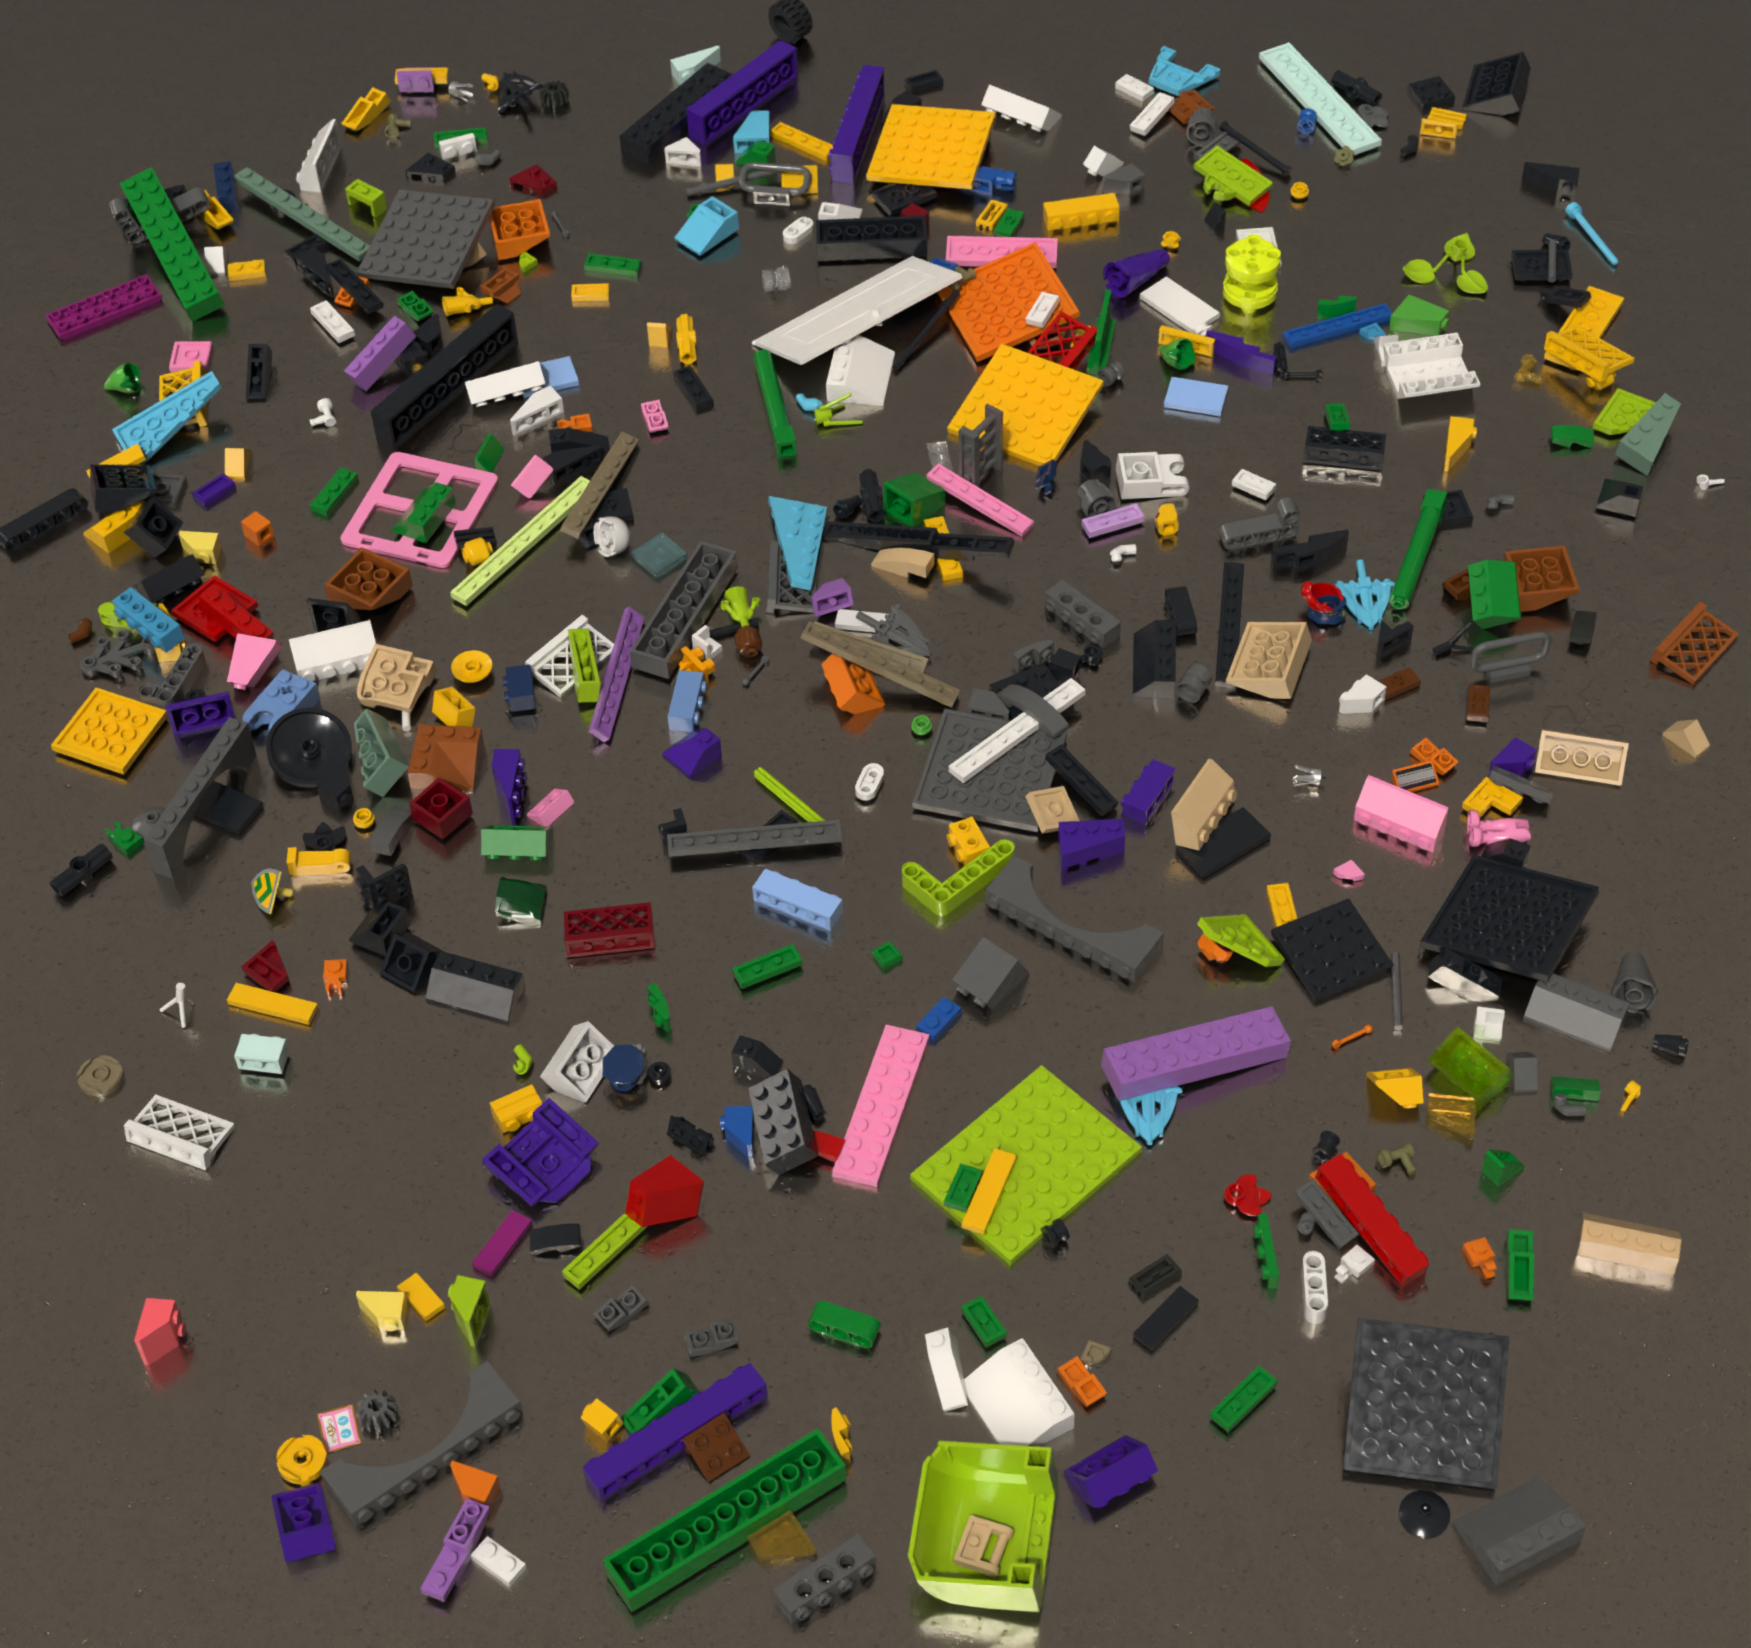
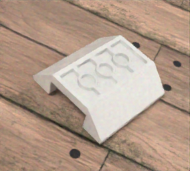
M1458 333L1383 344L1386 372L1397 399L1480 387L1475 371L1468 372L1461 357L1463 344Z

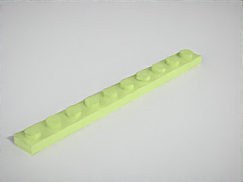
M580 476L450 592L451 598L465 606L473 601L569 515L590 481Z

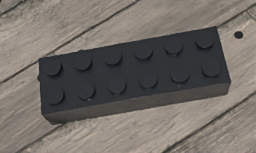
M926 215L816 220L817 261L905 258L911 256L928 257Z

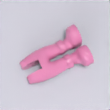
M1469 810L1467 833L1471 847H1478L1484 843L1488 845L1509 838L1522 843L1531 840V832L1528 830L1529 821L1526 819L1503 818L1481 821L1477 811Z

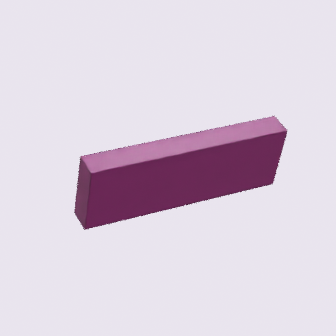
M512 1210L474 1259L472 1267L493 1277L532 1226V1220Z

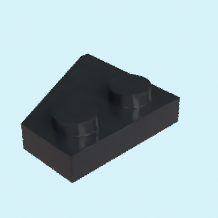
M427 153L406 169L405 172L407 177L418 174L423 179L445 180L455 172V165Z

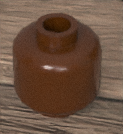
M743 626L734 635L737 651L743 656L754 657L758 655V652L763 647L758 629L752 626Z

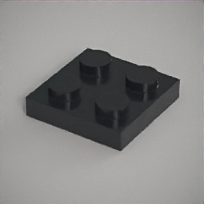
M1440 76L1408 84L1407 90L1422 110L1455 102V95Z

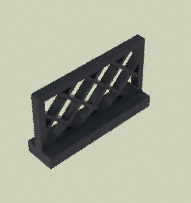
M1308 426L1303 462L1382 471L1386 434L1354 430L1334 431L1325 427ZM1327 439L1329 442L1325 443L1322 440ZM1347 441L1349 444L1344 445L1342 442ZM1366 443V444H1368L1369 446L1364 447V446H1362V444Z

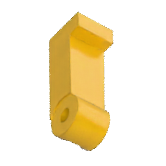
M297 847L288 848L287 867L290 876L329 875L346 873L350 870L351 853L346 849L340 848L334 851H297Z

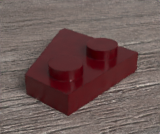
M537 164L508 178L510 185L514 186L517 183L522 185L525 190H532L542 195L557 188V181Z
M273 940L241 966L242 971L271 992L278 991L289 981L281 956Z

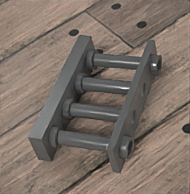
M989 404L985 405V419L974 430H970L965 426L958 430L959 476L979 487V478L991 467L999 471L1003 469V411ZM985 430V434L979 439V435ZM985 445V448L979 453V450ZM985 459V463L979 467V464Z

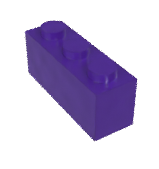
M1152 759L1148 766L1145 765L1141 772V777L1133 782L1129 794H1125L1122 798V816L1146 825L1174 784L1176 768Z

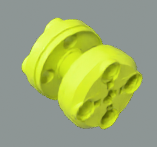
M1257 234L1248 235L1246 238L1231 244L1226 249L1225 264L1228 273L1223 284V296L1227 301L1241 308L1245 313H1253L1257 309L1270 305L1277 298L1278 283L1276 274L1280 267L1281 251Z

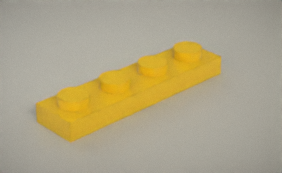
M943 516L924 520V527L937 528L938 533L949 534ZM935 558L943 581L963 577L959 560Z

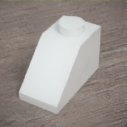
M1094 146L1083 165L1089 168L1087 172L1097 177L1098 174L1104 176L1115 171L1124 162Z

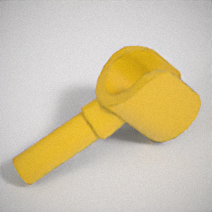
M1631 1081L1625 1088V1092L1629 1095L1620 1109L1622 1112H1626L1630 1103L1640 1096L1641 1086L1635 1081Z

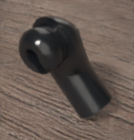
M1416 135L1409 136L1406 140L1408 145L1400 148V153L1403 157L1418 150L1419 138Z

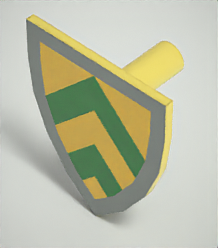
M268 868L262 870L251 881L252 892L257 905L269 914L272 913L276 895L291 897L293 893L292 889L278 887L282 872L277 869Z

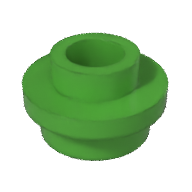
M920 715L912 721L911 729L915 734L925 735L932 730V722L927 716Z

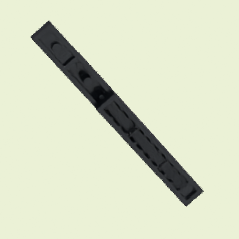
M832 521L827 522L822 534V538L825 540L876 550L911 548L934 553V558L974 561L976 556L1009 558L1015 544L1013 537L938 533L937 528Z

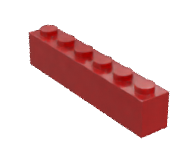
M1340 1153L1319 1166L1315 1176L1316 1180L1402 1288L1426 1274L1430 1264L1426 1254L1418 1250L1414 1245L1412 1237L1399 1226L1397 1218L1393 1214H1389L1381 1198L1374 1195L1369 1189L1367 1181L1357 1174L1352 1162L1349 1159H1345Z

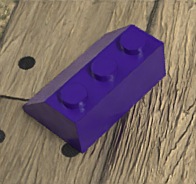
M229 691L165 705L174 736L223 726L229 717L235 719Z
M1124 1435L1063 1472L1086 1504L1094 1508H1100L1107 1505L1113 1497L1129 1492L1130 1487L1137 1483L1148 1481L1151 1475L1158 1472V1469L1147 1444Z

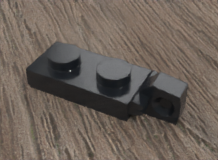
M1558 286L1556 289L1542 288L1539 291L1542 301L1560 306L1582 308L1591 299L1589 291Z

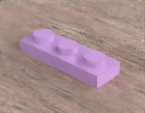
M1137 503L1082 519V527L1088 537L1092 538L1142 523L1145 516Z

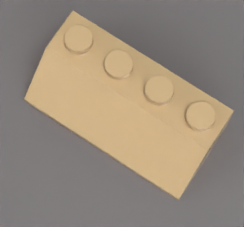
M1541 729L1535 772L1621 786L1629 743L1626 741Z
M1212 759L1207 760L1171 812L1175 844L1178 846L1200 850L1203 844L1208 841L1212 831L1217 828L1222 816L1226 815L1231 803L1235 802L1237 798L1234 780Z
M1583 1213L1577 1255L1674 1275L1679 1261L1681 1235L1677 1231Z

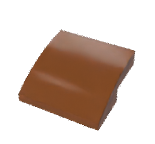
M1196 90L1181 91L1180 97L1174 98L1175 103L1169 109L1183 124H1187L1193 112L1200 107L1208 108L1213 112L1215 110Z

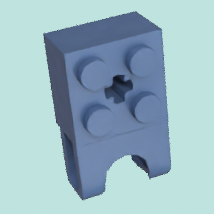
M282 669L245 711L243 721L248 723L251 730H256L264 724H270V731L273 724L284 714L300 708H314L320 701L316 683Z

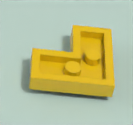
M1485 777L1462 803V809L1468 812L1469 810L1477 811L1479 818L1491 806L1511 815L1522 803L1523 797L1504 786L1494 784L1490 778Z

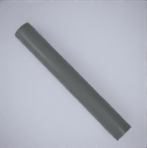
M1555 240L1549 241L1548 281L1551 283L1556 281Z

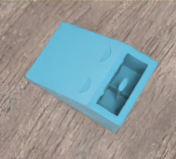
M712 196L697 207L675 236V240L696 254L702 255L739 229L738 212Z

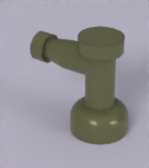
M390 114L388 117L389 125L385 127V135L389 138H396L399 135V128L397 126L411 127V120L399 119L396 114Z
M957 266L955 272L960 273L962 278L949 286L952 291L959 290L960 284L969 279L976 278L974 270L969 268L966 271Z
M1410 1143L1405 1144L1403 1148L1393 1151L1388 1149L1377 1151V1158L1382 1168L1391 1166L1393 1160L1401 1159L1408 1175L1417 1172L1411 1160V1157H1414V1149Z

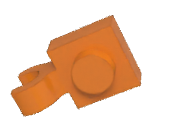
M1482 1237L1463 1243L1462 1250L1472 1268L1479 1266L1486 1279L1495 1277L1496 1275L1493 1271L1497 1270L1494 1263L1495 1254L1486 1238Z

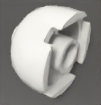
M618 517L599 518L600 521L595 523L593 532L595 544H599L602 549L598 551L604 557L621 554L629 545L630 529Z

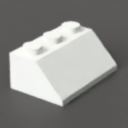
M589 1021L574 1025L540 1077L554 1091L585 1103L603 1077L602 1058L614 1045Z

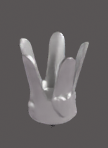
M452 81L448 86L449 94L460 97L468 102L462 96L473 97V93L462 88L473 87V84H459L457 81Z
M1295 765L1296 769L1307 772L1310 775L1294 776V781L1308 782L1294 786L1307 784L1319 786L1321 779H1326V777H1321V769H1310Z

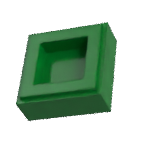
M891 941L872 950V956L883 970L903 960L902 954Z

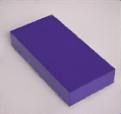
M222 473L194 491L192 495L195 500L204 507H207L236 488L234 481Z

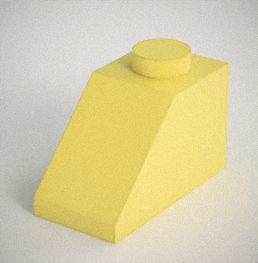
M179 531L183 549L189 555L193 554L198 563L217 564L222 549L218 533Z
M356 1292L359 1307L379 1329L386 1331L404 1330L408 1308L405 1292Z

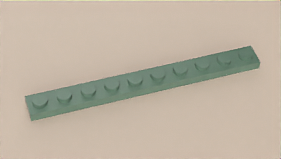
M248 167L234 175V181L359 262L364 259L370 247L367 243Z

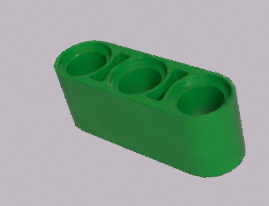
M817 1301L807 1325L815 1332L861 1347L871 1348L880 1330L881 1322L867 1314L826 1301Z

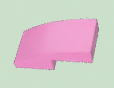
M660 400L641 403L642 413L650 433L669 429Z

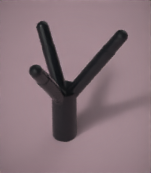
M1469 622L1459 630L1449 641L1432 648L1434 655L1437 656L1449 649L1472 652L1474 649L1472 647L1453 644L1472 626V622Z

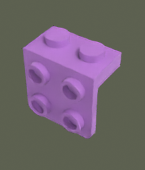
M414 67V68H435V67ZM432 70L397 71L399 92H434L435 84Z

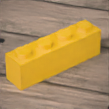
M1115 193L1043 203V218L1048 231L1119 221L1120 207Z

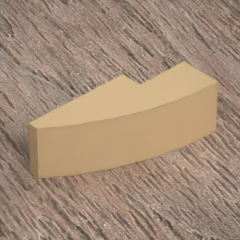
M911 548L883 549L878 552L871 566L907 578L911 573L926 578L934 566V553Z

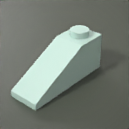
M715 46L671 59V72L679 86L706 63L714 66L720 63V47Z

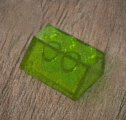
M1459 1027L1427 1059L1432 1066L1479 1104L1498 1095L1514 1078L1509 1067Z

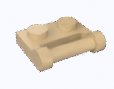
M970 1515L953 1559L954 1564L984 1573L990 1578H997L1000 1571L998 1566L1007 1542L1013 1536V1529ZM992 1534H995L999 1537L989 1563L982 1561Z

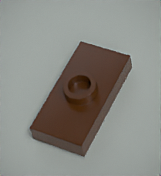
M1410 667L1378 680V682L1386 686L1385 700L1418 687L1421 684V680Z
M1469 684L1466 720L1488 722L1491 686Z

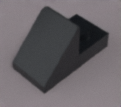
M1381 621L1377 656L1381 657L1412 640L1413 625L1407 621L1391 629L1384 621Z

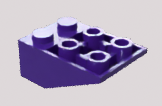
M494 749L492 770L496 792L511 824L516 825L517 817H521L520 801H524L523 785L527 784V772H524L525 759L521 758L519 749Z

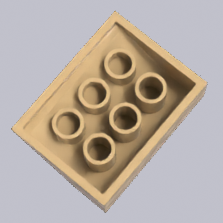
M1248 622L1226 682L1269 698L1291 699L1312 642L1307 622Z

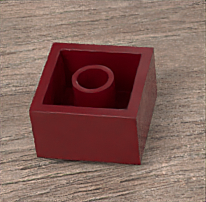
M440 777L409 802L412 819L441 839H445L473 814L470 797Z

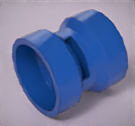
M1303 109L1297 123L1298 130L1305 134L1313 132L1317 121V113L1313 109Z

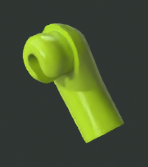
M519 1044L514 1048V1052L519 1060L516 1061L517 1065H513V1069L522 1075L529 1071L533 1058L524 1045Z

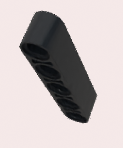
M68 489L0 528V544L9 552L15 551L84 512L88 507V500L77 489Z

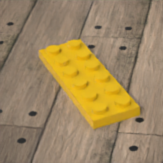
M1589 286L1586 291L1591 293V299L1582 308H1574L1558 333L1574 326H1579L1601 339L1623 305L1624 297ZM1545 352L1544 359L1580 371L1551 353Z

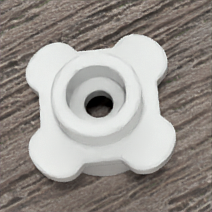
M1205 323L1201 324L1195 329L1194 334L1206 336L1207 330L1211 331L1213 326H1207Z

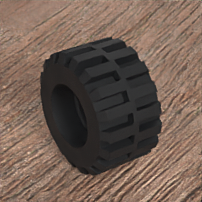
M779 0L768 10V21L771 29H773L775 35L780 40L786 43H796L809 34L813 28L812 16L808 8L800 0Z

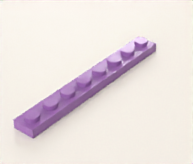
M630 606L624 609L589 728V732L604 743L610 739L631 667L630 650L640 636L645 618Z

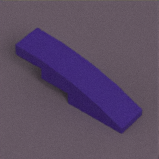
M1207 330L1206 337L1215 339L1214 352L1247 368L1274 375L1277 356L1261 353L1258 346L1244 344V338Z

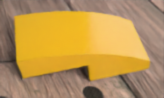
M836 1407L832 1409L831 1416L833 1444L835 1452L844 1464L848 1465L851 1463L850 1453L853 1452L848 1440L850 1423L846 1415H841Z

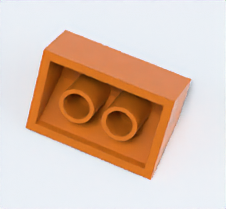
M833 653L821 664L825 672L824 676L831 686L830 690L837 700V706L842 711L855 715L881 708L885 705L870 670Z

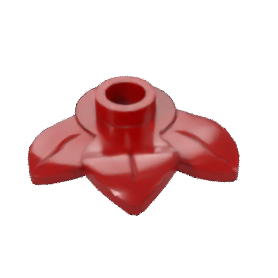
M1248 1174L1239 1177L1236 1183L1226 1187L1224 1198L1230 1205L1237 1206L1243 1214L1258 1216V1214H1261L1260 1206L1267 1203L1272 1194L1256 1186V1175Z

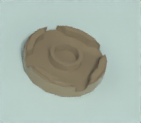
M101 1055L96 1059L90 1058L81 1065L77 1072L78 1084L81 1090L89 1096H106L120 1087L124 1079V1071L120 1062L114 1057Z

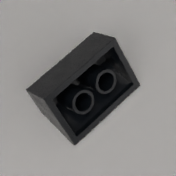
M191 554L132 586L135 591L148 601L158 605L166 601L165 596L170 593L175 596L184 591L183 586L189 584L191 587L201 582L200 577L205 574L195 556Z

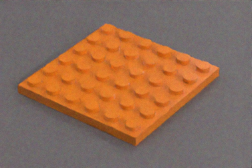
M1036 242L973 269L976 278L969 279L960 284V289L957 290L960 292V296L948 312L977 362L994 355L1001 344L1013 347L1042 334L1060 311L1074 319L1080 317L1078 308ZM948 285L936 293L941 302H943L953 291ZM1042 292L1058 295L1060 299L1044 328L1029 325L1025 320ZM1061 318L1058 326L1067 323V321Z

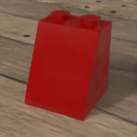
M670 1155L630 1181L625 1214L641 1227L695 1217L699 1213L704 1181Z

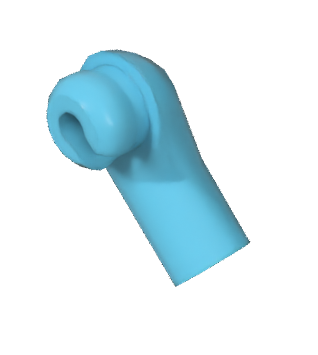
M803 393L796 396L797 402L805 411H814L819 406H823L822 401L817 398L807 399Z

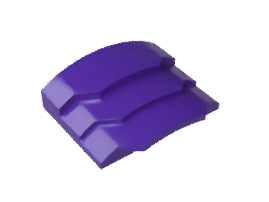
M548 1098L533 1112V1121L507 1145L502 1147L498 1144L482 1159V1165L498 1180L501 1179L531 1207L539 1202L558 1203L590 1173V1155L599 1145V1142L554 1101Z

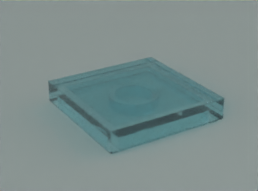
M661 532L631 551V557L657 578L687 559V553Z

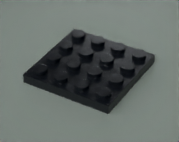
M1349 898L1271 929V936L1314 1002L1390 972L1394 966Z

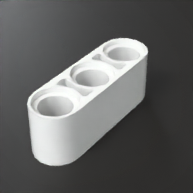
M1309 1251L1303 1257L1301 1271L1304 1316L1309 1323L1320 1324L1326 1319L1328 1306L1325 1259L1321 1253Z

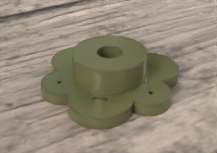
M1344 146L1342 150H1337V156L1335 157L1337 164L1344 167L1346 164L1353 163L1354 158L1352 156H1354V151L1350 150L1349 146Z

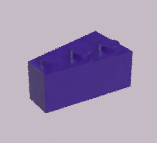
M1124 819L1058 822L1061 872L1077 864L1080 866L1085 865L1089 860L1096 858L1101 860L1125 852Z

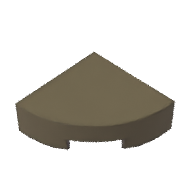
M1089 1340L1080 1360L1084 1365L1100 1364L1110 1356L1112 1348Z

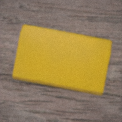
M1422 118L1420 134L1456 139L1458 123Z

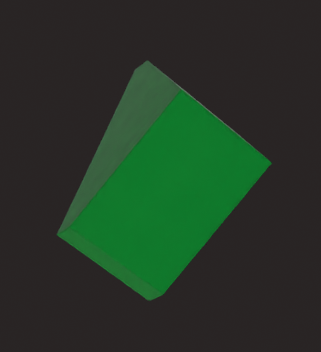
M1488 1149L1485 1153L1482 1172L1499 1187L1523 1170L1525 1166L1509 1151Z

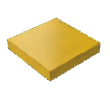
M817 165L804 166L811 172L810 187L804 194L818 193ZM782 172V187H802L804 180L802 173Z

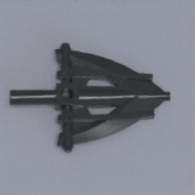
M513 71V74L503 73L502 81L499 80L498 112H505L506 108L513 107L515 102L521 105L525 112H529L531 107L527 103L525 96L532 95L534 90H539L542 83L536 82L527 76L517 74L515 71ZM517 84H522V88L520 89Z

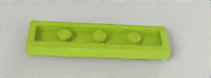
M624 1213L562 1270L563 1277L580 1290L634 1240L646 1226L641 1227Z

